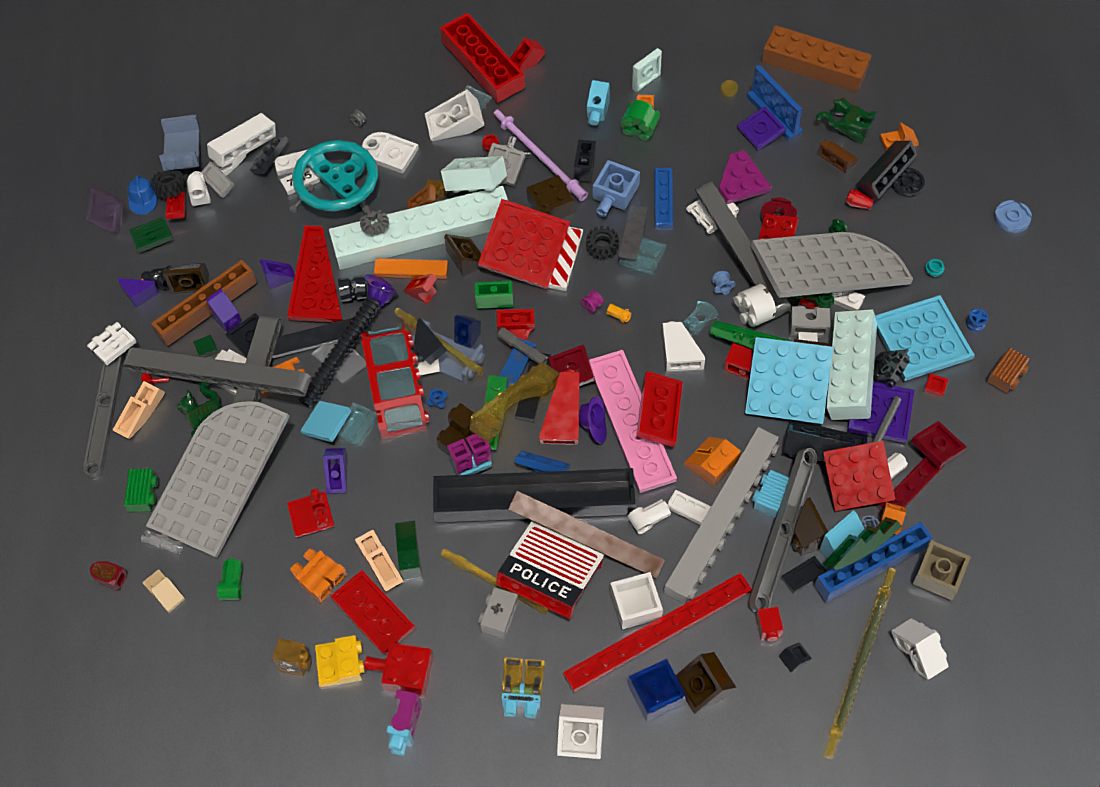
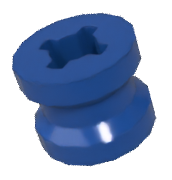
M979 308L973 309L966 321L967 328L973 332L982 331L988 321L987 312Z

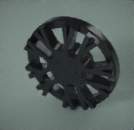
M907 167L904 170L906 175L901 173L892 183L891 187L895 189L898 195L900 193L906 195L905 197L917 196L924 188L925 179L918 170Z

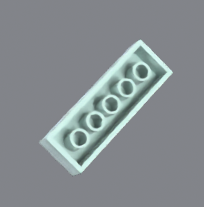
M873 310L835 312L832 343L833 355L827 399V410L831 420L868 419L871 417L877 320Z

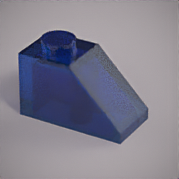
M455 315L454 343L471 349L481 334V321L465 315Z

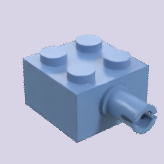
M607 160L593 184V199L601 202L596 212L600 216H606L611 206L625 211L640 185V172Z

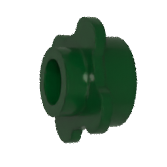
M832 220L833 224L829 227L830 233L847 232V225L844 221Z

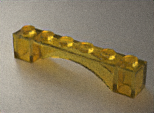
M544 362L533 366L526 375L523 374L517 382L511 383L503 393H498L494 400L488 401L481 410H477L472 414L470 430L489 442L500 433L504 421V413L511 405L526 398L548 395L555 389L560 373Z

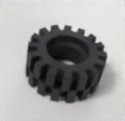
M163 170L162 173L159 171L157 172L158 175L154 174L151 178L154 193L159 198L161 196L164 199L166 197L171 198V196L176 197L177 194H182L181 191H185L186 185L181 171Z
M600 226V229L594 227V231L591 229L590 234L588 233L586 238L587 252L589 251V255H593L594 259L598 257L600 261H602V258L608 260V256L610 259L613 258V254L616 255L619 249L617 232L615 233L613 228L610 230L608 226L606 229H603V226ZM606 240L609 242V245L598 246L596 242Z

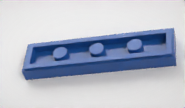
M655 168V229H673L672 168Z

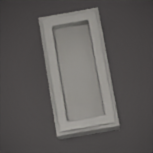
M209 162L202 171L204 180L220 197L225 198L235 185L213 162Z

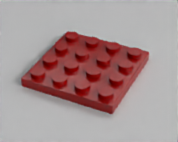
M501 198L478 266L548 289L570 222Z

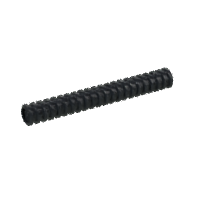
M367 297L365 302L362 303L363 307H360L359 311L356 312V316H353V320L349 322L350 325L346 327L347 330L343 331L340 339L337 340V344H334V348L330 350L331 353L327 354L328 358L324 359L321 367L317 369L318 372L314 373L315 377L311 378L306 395L298 397L301 404L309 408L313 407V403L317 401L316 398L320 397L319 393H322L323 388H326V384L330 382L329 379L333 377L332 374H335L336 369H339V365L343 363L342 360L346 358L345 355H348V351H351V346L355 345V341H358L361 332H364V328L368 326L367 323H370V318H373L374 314L377 313V309L380 308L379 303L375 299Z

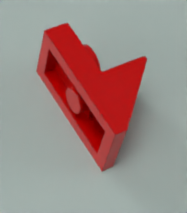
M433 274L412 278L403 292L424 303H429L436 293L433 283L437 278Z

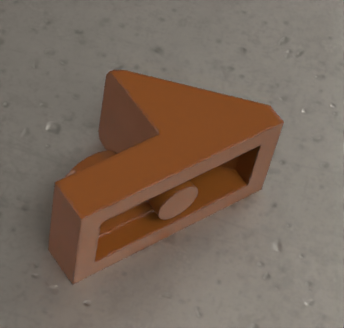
M429 183L408 199L407 209L435 203V186Z

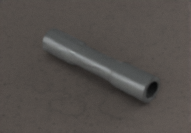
M504 327L498 332L497 337L523 352L543 367L547 363L548 357L532 348Z

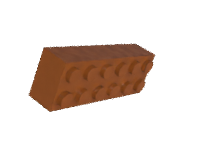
M775 25L764 47L762 63L858 92L869 68L871 54Z

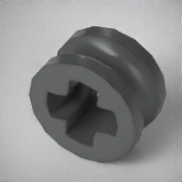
M356 109L353 111V114L349 115V120L355 126L360 127L366 121V117L361 111Z

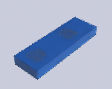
M520 339L532 348L536 349V344ZM515 347L500 374V377H508L507 390L510 392H514L530 361L527 355Z

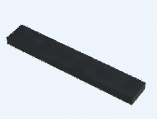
M353 318L279 336L272 359L336 343L340 339V335L343 334V331L347 330L346 327L350 325L349 322ZM367 323L368 326L364 328V332L371 334L370 325Z

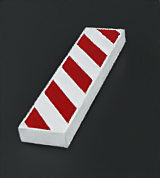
M568 228L548 288L567 291L583 236V229Z

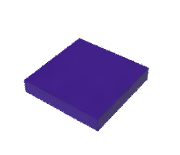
M765 106L737 125V129L757 151L786 132V128Z

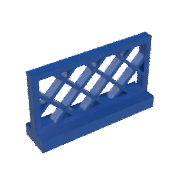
M760 65L756 66L752 90L747 92L746 97L758 110L765 106L786 128V132L782 135L787 141H790L802 134L803 129L799 126L802 108Z

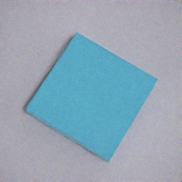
M319 401L300 432L305 436L333 442L350 415L351 410L349 407Z

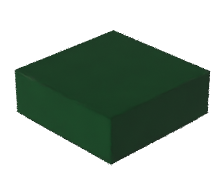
M211 335L193 341L199 357L205 358L218 353Z

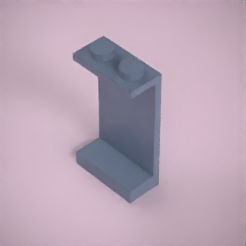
M196 114L161 119L165 136L164 155H159L163 170L169 171L198 167L200 127Z
M423 320V321L426 323V325H427V326L430 328V330H431V325H430V323L427 322V321H425V320ZM433 332L448 350L438 358L439 373L467 384L469 379L474 377L478 364H482L484 361L483 345L479 344L475 350ZM414 334V336L412 337L413 344H414V340H415V334ZM415 347L410 348L411 353L415 352L416 354L418 352ZM405 348L406 356H407V359H408L407 348Z

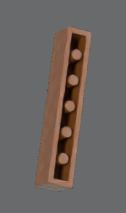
M243 260L237 262L153 321L151 324L156 335L166 346L175 342L212 315L206 299L218 290L222 289L228 299L232 301L255 285L257 282L253 270Z

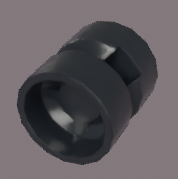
M364 275L354 276L351 280L348 277L338 278L341 302L352 301L353 298L357 300L367 298Z

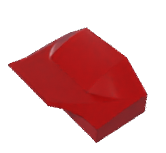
M534 309L497 310V329L500 330L504 327L518 338L527 340L530 331L535 328Z

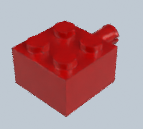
M390 642L387 657L381 659L367 656L364 669L383 672L381 685L384 691L396 693L398 689L425 697L434 657L430 648Z

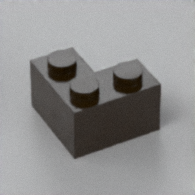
M462 403L450 410L448 414L449 426L442 430L436 439L438 448L449 457L451 456L447 448L448 445L464 439L467 447H469L466 437L478 433L480 429L479 416Z

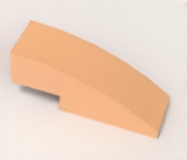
M143 381L135 398L130 397L113 431L130 439L154 412L165 392Z
M374 530L355 539L356 545L385 592L403 582Z

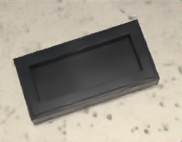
M814 555L782 575L781 579L791 593L795 594L816 581L818 576L827 571Z

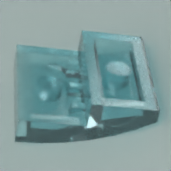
M642 237L637 260L621 257L619 264L653 275L659 266L660 259L665 253L667 245Z

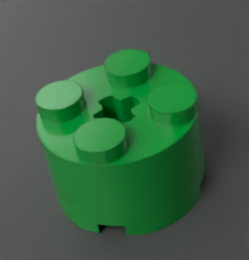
M635 100L634 103L629 102L620 121L623 133L627 136H639L641 140L647 141L652 136L660 119L659 111L656 110L655 112L652 109L653 105L642 100Z

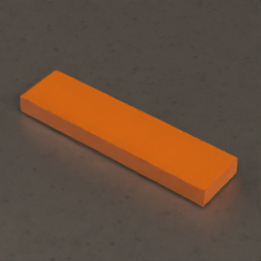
M376 258L374 275L378 277L415 278L433 274L437 279H447L448 260Z

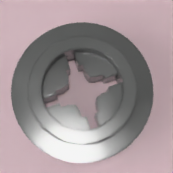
M372 209L371 212H365V215L361 216L360 227L366 234L379 235L386 231L389 226V218L381 210L374 211ZM377 218L378 222H374V224H371V221H374Z

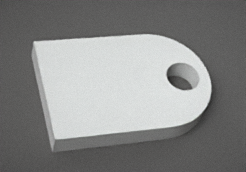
M385 132L369 135L362 145L363 148L370 152L377 165L402 174L419 149L418 144ZM371 143L377 144V145L374 146V147H369V146H368V145L371 144Z

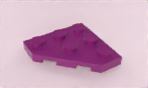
M745 150L730 154L718 189L726 204L771 191L772 186Z

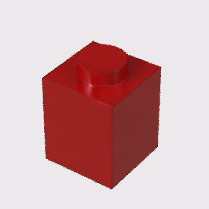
M779 608L758 609L756 622L760 639L769 642L778 640L782 637L784 631Z

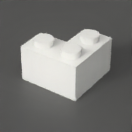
M911 618L891 630L897 648L910 655L916 673L929 680L949 667L946 661L947 655L940 644V636L934 629L932 630L923 623H919Z

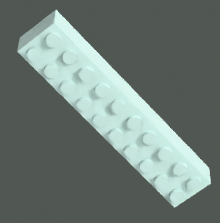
M499 186L491 191L483 190L387 214L389 226L386 231L379 235H369L363 232L360 227V221L331 228L329 232L339 269L342 270L373 262L376 258L385 259L444 244V236L446 234L472 237L490 232L501 198L508 200L504 187ZM377 218L374 221H371V224H374V222H378Z

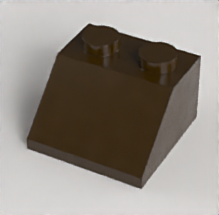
M715 652L698 655L673 677L694 714L723 700L737 688Z

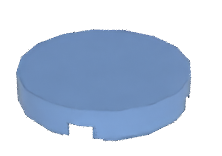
M1014 200L1002 202L994 213L996 224L1002 230L1011 233H1018L1027 229L1032 217L1031 211L1025 204L1021 202L1016 203Z

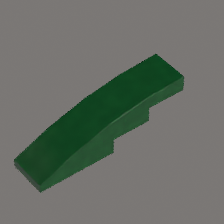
M885 517L876 528L867 526L858 537L849 535L822 564L833 570L848 566L873 552L902 526L898 520Z

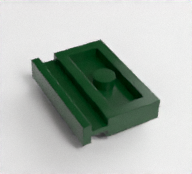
M163 217L129 230L139 253L173 240Z

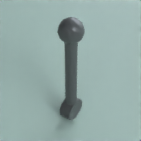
M312 184L307 186L308 192L314 190ZM301 199L295 205L290 206L291 213L297 211V207L302 202Z

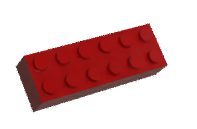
M469 13L440 27L442 42L497 103L525 88L524 73Z

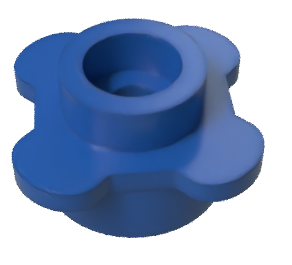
M432 389L429 394L430 398L427 399V404L443 408L445 406V399L448 398V393L441 389Z

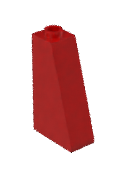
M571 369L560 372L539 435L540 444L578 445L579 372Z

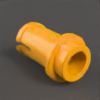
M612 303L607 309V315L620 319L622 323H627L632 315L629 309L624 310Z

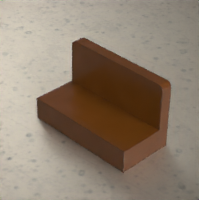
M824 140L820 143L818 155L842 172L847 173L858 162V158L833 141L827 142Z

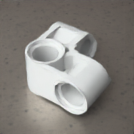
M194 171L187 180L192 206L211 203L202 173Z

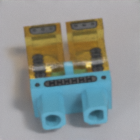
M504 658L501 699L506 717H515L517 707L525 708L524 717L536 718L538 709H541L545 660L526 659L524 682H522L523 659Z

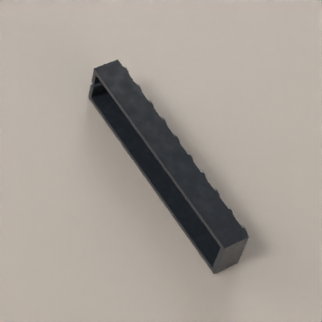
M633 468L433 476V514L435 522L528 519L509 510L517 491L572 517L629 515L636 507Z

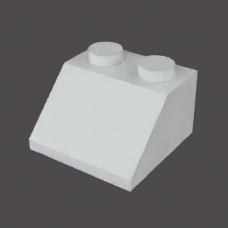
M561 704L558 756L600 759L604 707Z

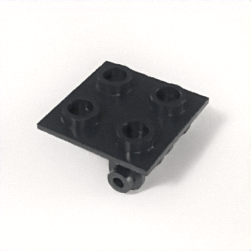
M909 350L880 352L874 362L873 381L885 380L888 387L895 386L910 362V357L907 355Z

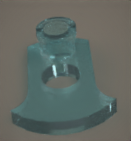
M702 301L696 302L697 308L683 322L687 331L696 335L711 320L719 319L716 308ZM703 315L705 320L700 322L696 316Z

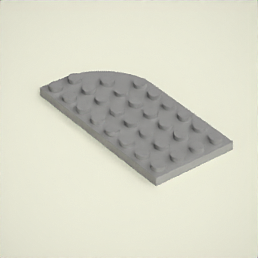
M838 232L753 240L751 243L754 253L779 298L907 285L913 281V277L905 264L894 251L877 240L856 233Z
M251 401L227 405L208 416L197 428L146 526L218 558L290 416L263 403Z

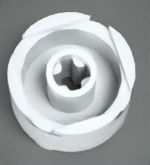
M758 284L739 292L734 297V302L741 312L740 320L743 324L747 323L749 326L755 327L775 318L773 316V313L776 312L775 303L770 292L766 294L763 290L766 288L764 285Z

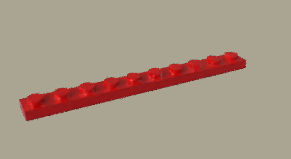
M739 573L563 672V676L572 691L576 692L751 593L752 588L743 575Z

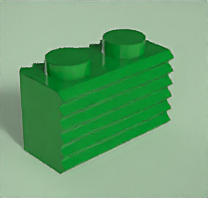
M512 281L476 282V308L513 307Z
M129 469L124 507L128 512H152V507L156 504L154 490L159 484L158 476L155 475L153 469Z

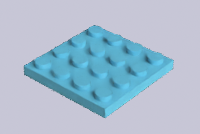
M941 295L875 316L877 332L887 351L909 350L907 355L910 357V362L902 373L903 381L972 360L975 356Z
M756 337L745 414L823 424L833 347Z

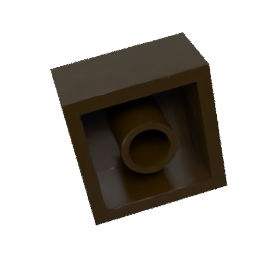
M559 175L527 187V201L532 209L560 219L574 213V199Z

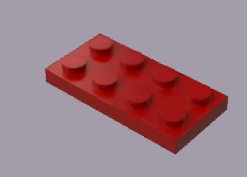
M646 371L637 428L638 437L674 447L677 440L682 381Z
M363 570L358 572L330 596L335 604L383 656L388 653L390 642L399 644L416 629L415 625Z

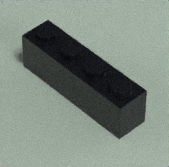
M894 141L855 184L858 191L871 199H879L918 155L912 141Z

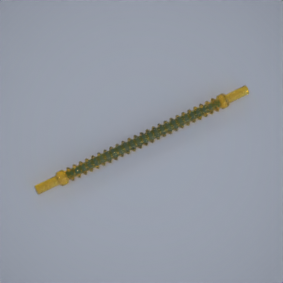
M893 568L888 569L884 583L879 587V594L875 600L876 604L873 605L875 610L871 611L873 615H870L871 620L868 621L869 625L866 626L867 630L864 631L866 636L862 637L864 641L861 642L860 652H857L858 657L855 658L856 662L853 663L855 668L851 669L853 673L850 674L849 684L846 685L847 689L844 690L846 695L842 696L843 700L840 701L842 706L838 707L840 711L836 713L838 716L835 717L836 723H833L834 728L830 730L829 735L831 738L824 755L828 759H833L838 742L843 738L844 732L842 730L846 729L844 725L847 724L846 719H849L850 708H853L852 703L855 702L853 697H856L857 694L855 692L859 691L857 686L861 685L859 681L862 680L861 675H864L863 670L866 669L865 665L868 664L866 659L870 658L868 654H871L872 643H875L873 638L877 637L876 633L879 632L878 628L880 627V622H882L881 617L884 616L883 612L886 611L885 607L889 601L888 597L892 593L891 586L896 574V570Z

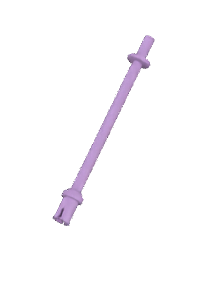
M498 109L495 110L494 115L502 122L501 128L503 130L509 129L556 175H559L570 193L572 192L579 201H584L588 197V192L579 185L576 179L571 180L513 124L514 118L512 116L506 117Z

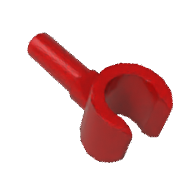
M149 373L141 375L142 383L145 381L153 385L154 383L169 382V377L152 378Z

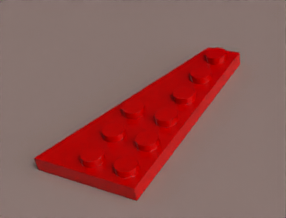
M304 226L288 308V320L332 323L342 321L322 226Z

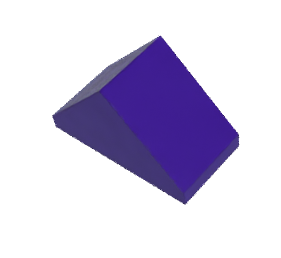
M264 259L260 260L270 289L294 281L295 273L291 264Z
M119 278L118 280L123 292L136 308L159 294L155 281Z

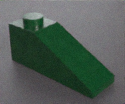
M415 520L395 523L397 556L401 578L406 580L422 577Z

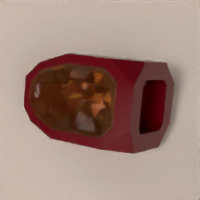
M98 561L90 567L92 578L99 584L114 590L122 588L127 575L123 567L107 561Z

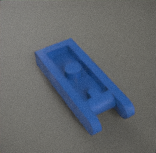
M521 451L514 459L516 464L530 467L536 472L569 471L570 468L569 463Z

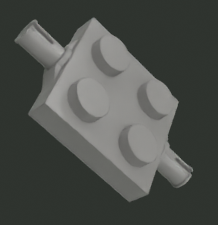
M514 136L509 137L507 145L492 143L488 156H503L507 176L496 187H499L500 184L515 186L525 160L526 152L514 148L517 140Z

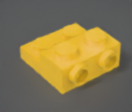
M356 635L336 638L335 642L315 645L320 688L362 681L361 673H365L364 661L360 660L359 653H363L361 640L357 641Z

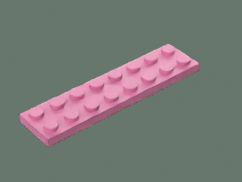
M620 350L590 359L596 379L594 381L604 403L629 468H633L634 481L639 493L677 482L676 474L663 444L637 436L642 394L624 351Z

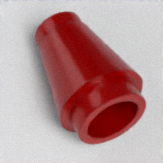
M850 189L845 202L849 206L870 210L874 200L857 189Z

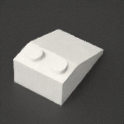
M468 90L461 92L425 113L432 141L470 134L484 126L478 99Z

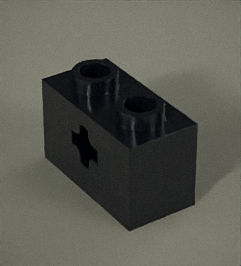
M578 139L574 163V179L577 181H592L596 141Z

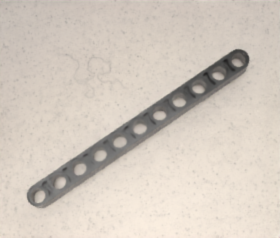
M132 347L129 348L123 363L124 368L133 372L295 396L306 395L312 378L309 374L302 371Z

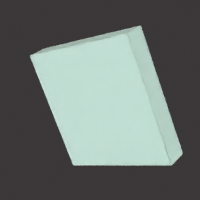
M658 48L633 66L632 89L635 92H638L660 76L662 51Z

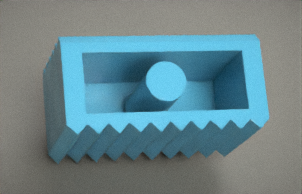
M771 469L768 475L764 474L760 482L762 488L760 491L756 490L752 499L755 502L754 509L776 518L789 477Z

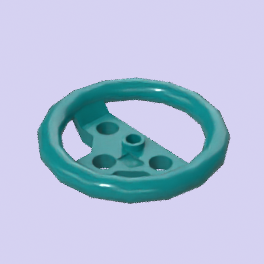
M334 140L322 142L308 149L297 160L292 172L293 189L304 203L315 209L333 212L350 209L363 202L374 190L379 175L377 162L367 149L354 142ZM333 151H344L352 153V156L344 164H331L323 154ZM309 165L312 172L329 187L331 194L340 196L342 199L324 200L310 194L303 182L306 166ZM366 166L368 175L365 184L359 188L356 186V178L363 173ZM325 169H328V170H329V171L326 172V173H322V172H321V171H323V170H325ZM349 169L354 170V171L351 172V173H347V172H346V171L349 170ZM347 189H351V190H352V191L349 192V193H345V192L347 191Z

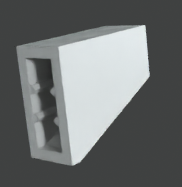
M674 321L663 323L662 339L666 372L704 369L705 356L683 323Z

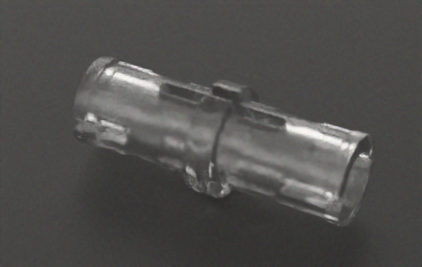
M145 530L143 533L146 536H141V542L156 546L161 551L164 549L179 555L181 551L178 548L183 549L182 542L169 539L164 534L158 535Z

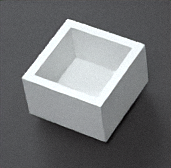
M650 572L610 583V593L622 630L652 622L662 617L663 608Z

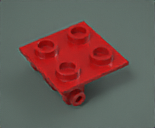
M765 214L758 240L795 236L799 218Z
M312 489L309 496L287 502L295 538L335 527L325 491L320 492L318 489Z

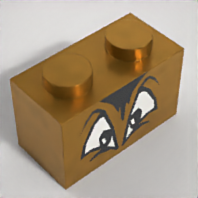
M278 638L272 656L278 670L283 673L304 677L305 671H308L311 665V658L304 644Z

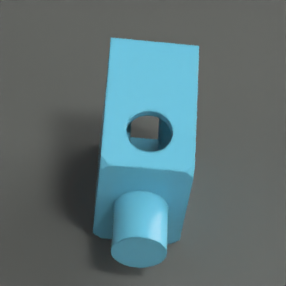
M592 80L587 103V118H589L588 122L591 125L596 126L599 124V121L605 120L610 102L609 83Z

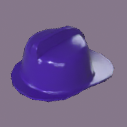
M370 274L364 276L368 283V296L375 299L381 307L385 303L390 302L394 293H398L386 280Z
M593 397L590 403L581 405L579 420L582 427L586 431L591 432L596 442L603 443L607 436L605 407L601 398Z

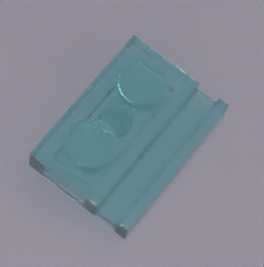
M353 402L350 407L351 413L336 437L360 447L376 422L377 415L376 412L374 413L370 409Z

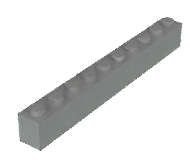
M759 427L756 429L667 581L664 594L683 604L687 603L689 599H694L698 591L696 586L698 583L702 584L707 575L705 571L708 566H713L717 557L715 553L717 550H722L726 542L724 539L726 534H731L733 531L735 518L741 517L744 511L742 506L745 502L748 503L753 495V487H758L762 480L760 475L763 470H768L771 464L769 460L771 456H776L780 448L777 445L778 436Z

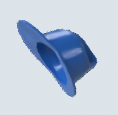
M136 175V178L128 185V202L130 209L138 215H145L154 210L157 204V195L154 193L151 181Z

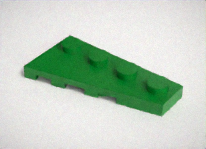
M714 320L710 331L716 337L725 338L754 349L756 337L787 341V339L717 320Z

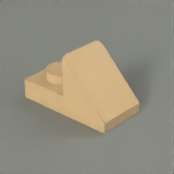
M159 569L142 582L168 613L185 600L172 582Z

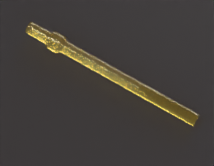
M400 308L394 311V314L404 320L406 325L416 329V317L412 314L408 315ZM435 334L448 350V353L477 374H483L484 368Z
M447 549L442 551L441 556L453 562V565L457 568L469 571L498 589L511 592L497 585L496 577L469 563L465 557L457 556ZM518 595L519 601L544 615L547 614L549 609Z

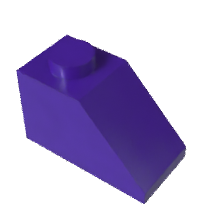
M222 289L206 299L213 319L227 333L242 323L238 311Z
M346 448L326 449L323 455L326 493L347 492Z

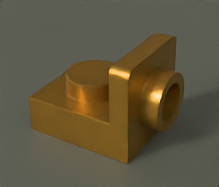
M427 179L426 186L429 183L435 186V199L445 200L446 193L449 194L450 191H445L443 179L442 181Z

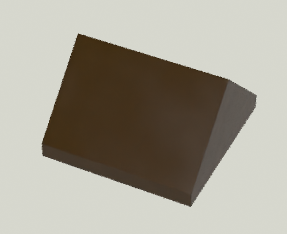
M450 234L444 236L446 252L463 277L482 268L478 266L481 252L471 238Z

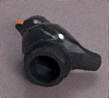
M169 265L165 268L145 271L141 274V280L155 281L159 288L169 289L163 271L171 269L172 266Z

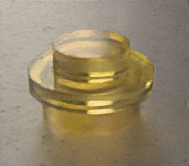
M731 80L725 81L721 85V90L725 96H734L738 91V84Z

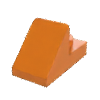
M901 122L897 131L880 134L879 138L884 151L894 141H912L914 146L919 144L914 131Z

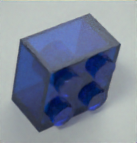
M667 659L628 676V686L647 722L684 705L687 696Z

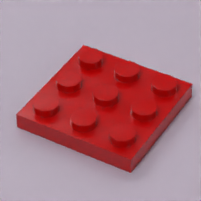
M884 441L823 452L835 511L895 500Z

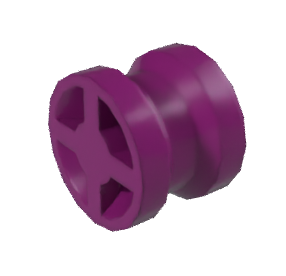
M591 290L588 296L581 298L582 306L589 313H593L596 307L604 304L603 298L595 290Z

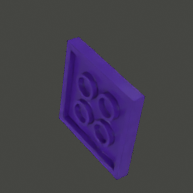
M873 382L871 417L868 419H849L847 432L875 437L894 397L898 396L901 398V402L883 439L906 443L915 390L897 386L888 387L886 384Z

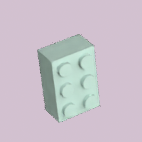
M503 156L458 158L441 170L445 191H452L453 193L463 190L474 192L479 189L491 191L507 176Z

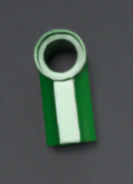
M227 559L224 561L222 579L219 581L217 588L219 600L241 599L242 584L240 580L242 562L240 560Z

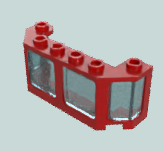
M403 324L401 327L361 333L381 438L385 439L427 430L426 422L430 421L428 411H423L421 397L424 396L422 385H418L417 380H421L419 368H414V364H417L415 352L411 353L410 349L414 348L411 331H407L406 325Z

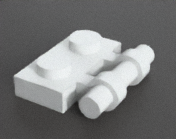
M118 322L106 327V331L99 336L93 337L92 341L87 345L91 351L95 349V355L106 365H109L137 342Z

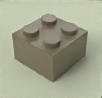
M931 540L913 584L952 601L958 592L971 556Z

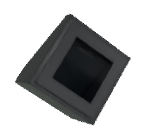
M800 642L785 648L779 655V658L790 672L797 670L812 660Z

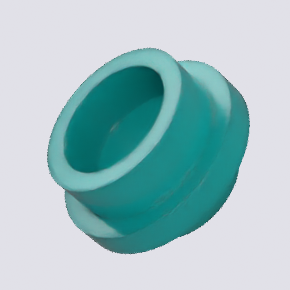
M932 259L927 262L925 269L929 275L937 277L943 274L944 265L941 260Z

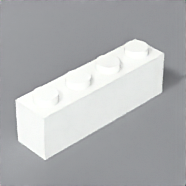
M262 113L252 117L250 120L207 144L208 157L223 168L276 137L275 123Z

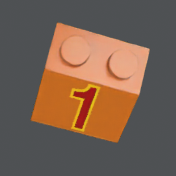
M708 437L684 462V465L715 488L737 464L741 450L726 439Z

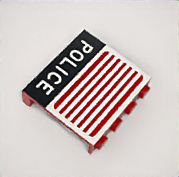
M531 521L498 570L496 584L570 619L574 613L575 604L597 568L601 569L604 555L597 550L590 549L577 541H573L560 533L551 531Z

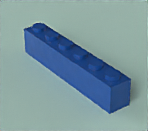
M919 522L889 538L885 543L860 560L838 570L831 569L818 576L815 587L827 603L927 549L933 537L924 524Z

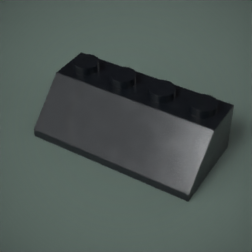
M790 420L784 453L796 458L799 450L812 448L817 454L816 462L818 460L825 462L823 452L867 444V436ZM806 452L804 457L809 460V455Z

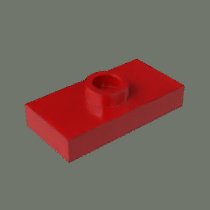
M181 191L182 194H177L176 197H167L165 213L167 220L185 217V191Z

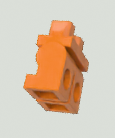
M309 548L303 556L308 564L303 567L297 562L290 568V571L295 577L297 584L321 604L333 591L332 587L336 588L347 576V573L343 566L335 563L321 550L316 552Z

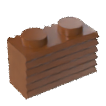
M1009 347L991 372L987 382L1005 393H1008L1011 388L1015 390L1020 382L1018 377L1020 375L1024 376L1029 369V366H1027L1029 357Z

